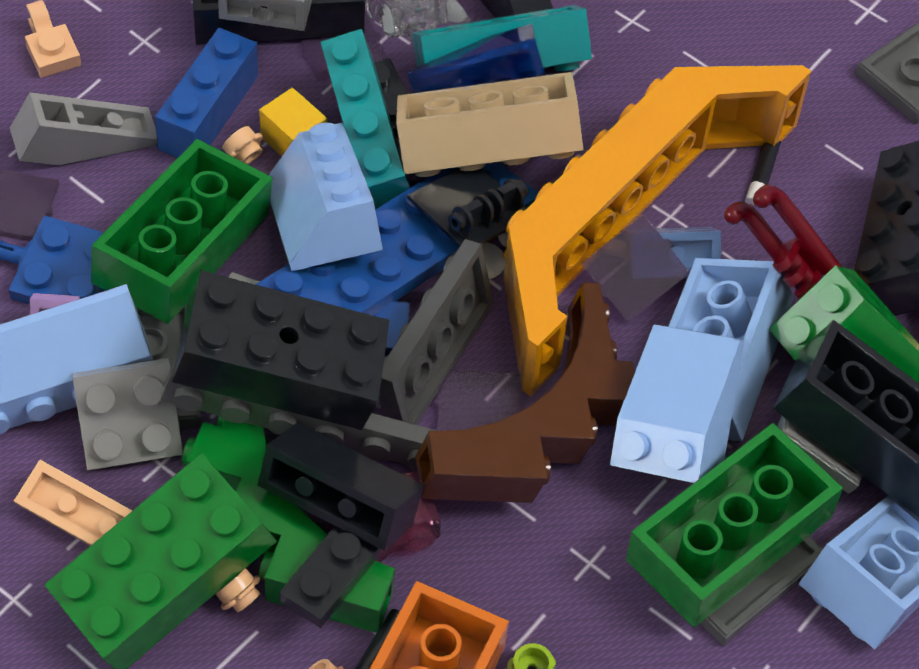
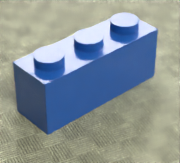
M222 28L217 29L155 116L158 150L178 158L196 139L208 145L213 143L258 77L257 42Z

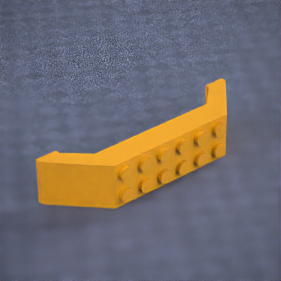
M803 65L674 67L663 79H655L648 87L645 96L636 105L633 103L629 104L621 113L618 122L609 131L606 129L602 130L595 137L591 148L583 156L577 155L572 158L559 179L553 184L551 182L545 184L537 194L535 201L525 211L520 209L511 217L506 227L508 238L507 248L503 255L505 259L503 281L523 392L531 397L560 368L567 315L558 310L557 297L602 253L606 244L611 239H616L705 149L762 146L765 142L774 146L779 141L782 142L797 126L811 70Z

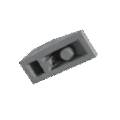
M29 92L10 126L19 161L64 165L157 145L156 128L149 107Z

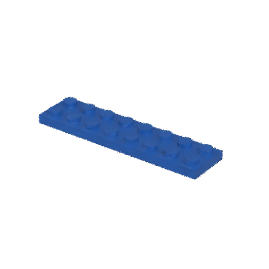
M499 162L485 163L483 167L501 186L509 179L522 180ZM459 167L441 169L440 173L425 178L375 209L383 250L291 271L290 265L287 264L255 285L374 316L392 301H397L441 272L447 259L451 255H455L459 249V246L407 199L408 194L459 169ZM524 182L528 188V194L524 198L523 205L528 208L535 201L539 192Z

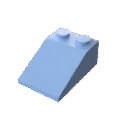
M654 324L617 418L610 465L695 483L724 461L745 340Z
M889 495L827 543L799 582V585L811 594L816 603L827 608L847 625L857 638L865 641L874 650L890 637L919 607V517Z

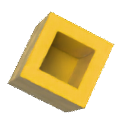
M293 87L259 109L260 133L263 136V140L281 156H283L299 132L308 131L311 127L320 123H327V117Z

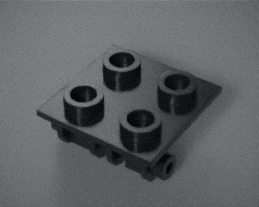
M483 168L474 171L457 169L408 194L407 199L460 247L465 239L484 244L505 233L511 217L518 210L522 209L525 211L527 209L523 203L525 196L528 194V188L522 180L516 181L514 179L505 181L503 186H501Z

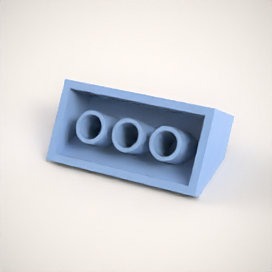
M320 123L314 125L308 131L299 132L269 174V176L273 177L270 204L291 271L383 250L374 201L343 123Z
M695 258L668 327L745 340L728 440L743 441L778 344L777 338L769 328L791 308L794 296L791 288L783 280L785 272L777 273L772 266L774 261Z
M127 284L0 324V435L10 428L32 421H44L56 413L77 407L72 373L153 361L144 328Z

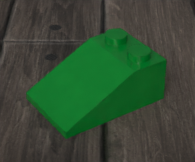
M835 265L769 328L796 361L801 349L834 319L919 383L918 342L855 270Z

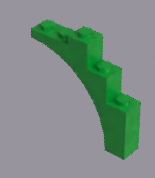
M221 416L218 418L217 425L203 422L197 438L190 437L185 445L182 465L187 466L203 453L277 541L264 552L265 556L260 567L259 576L260 580L265 581V600L286 606L280 602L279 592L327 534L298 506L257 486L267 447L264 427L248 423H231ZM375 561L329 619L377 633L383 623L394 592L395 568Z

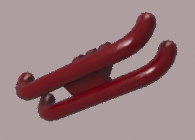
M764 185L754 193L753 203L758 208H766L768 205H771L796 237L784 244L763 216L748 203L733 202L725 210V221L732 225L742 221L773 259L772 266L777 273L785 272L783 280L789 288L794 287L796 289L794 295L798 300L835 265L842 267L792 200L776 186Z

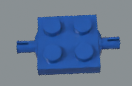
M44 215L33 239L27 246L21 247L0 240V260L18 264V271L9 288L11 299L30 304V298L33 293L80 296V299L104 292L105 290L91 283V245L104 232Z

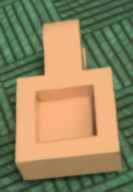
M43 0L27 4L26 8L31 17L28 18V22L33 34L26 35L25 42L40 78L81 66L80 54L66 24L56 27L52 26Z

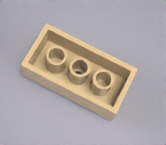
M572 72L398 95L396 124L404 174L415 173L418 177H429L440 173L441 169L459 167L462 171H474L483 168L485 163L503 161L506 165H519L528 162L530 157L545 155L551 159H564L572 156L574 151L583 150L578 101Z

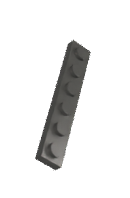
M176 360L173 361L161 395V401L173 403L182 410H199L221 416L231 423H248L264 427L277 435H281L298 422L358 453H362V455L372 460H389L407 465L414 471H417L415 456L429 431H437L371 413L363 429L359 430L173 383L172 378Z

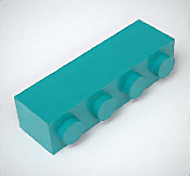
M576 5L412 32L419 83L428 88L432 87V91L457 88V82L473 80L474 85L499 82L498 75L514 73V78L533 77L539 75V68L554 66L555 71L574 70L580 68L579 61L592 59L586 8Z
M359 29L321 41L320 43L345 131L373 198L375 209L411 187L407 174H404L402 156L373 57L363 30Z

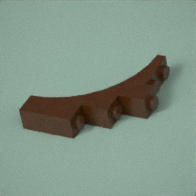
M582 282L568 307L570 340L566 365L560 379L549 392L527 409L499 422L464 430H440L427 433L415 456L418 481L424 485L421 499L533 503L543 485H546L549 481L551 472L550 462L579 464L590 446L594 445L596 441L597 424L617 425V418L635 371L633 361L616 360L617 345L614 340H611L608 327L610 317L609 306L607 302L603 301L600 283Z

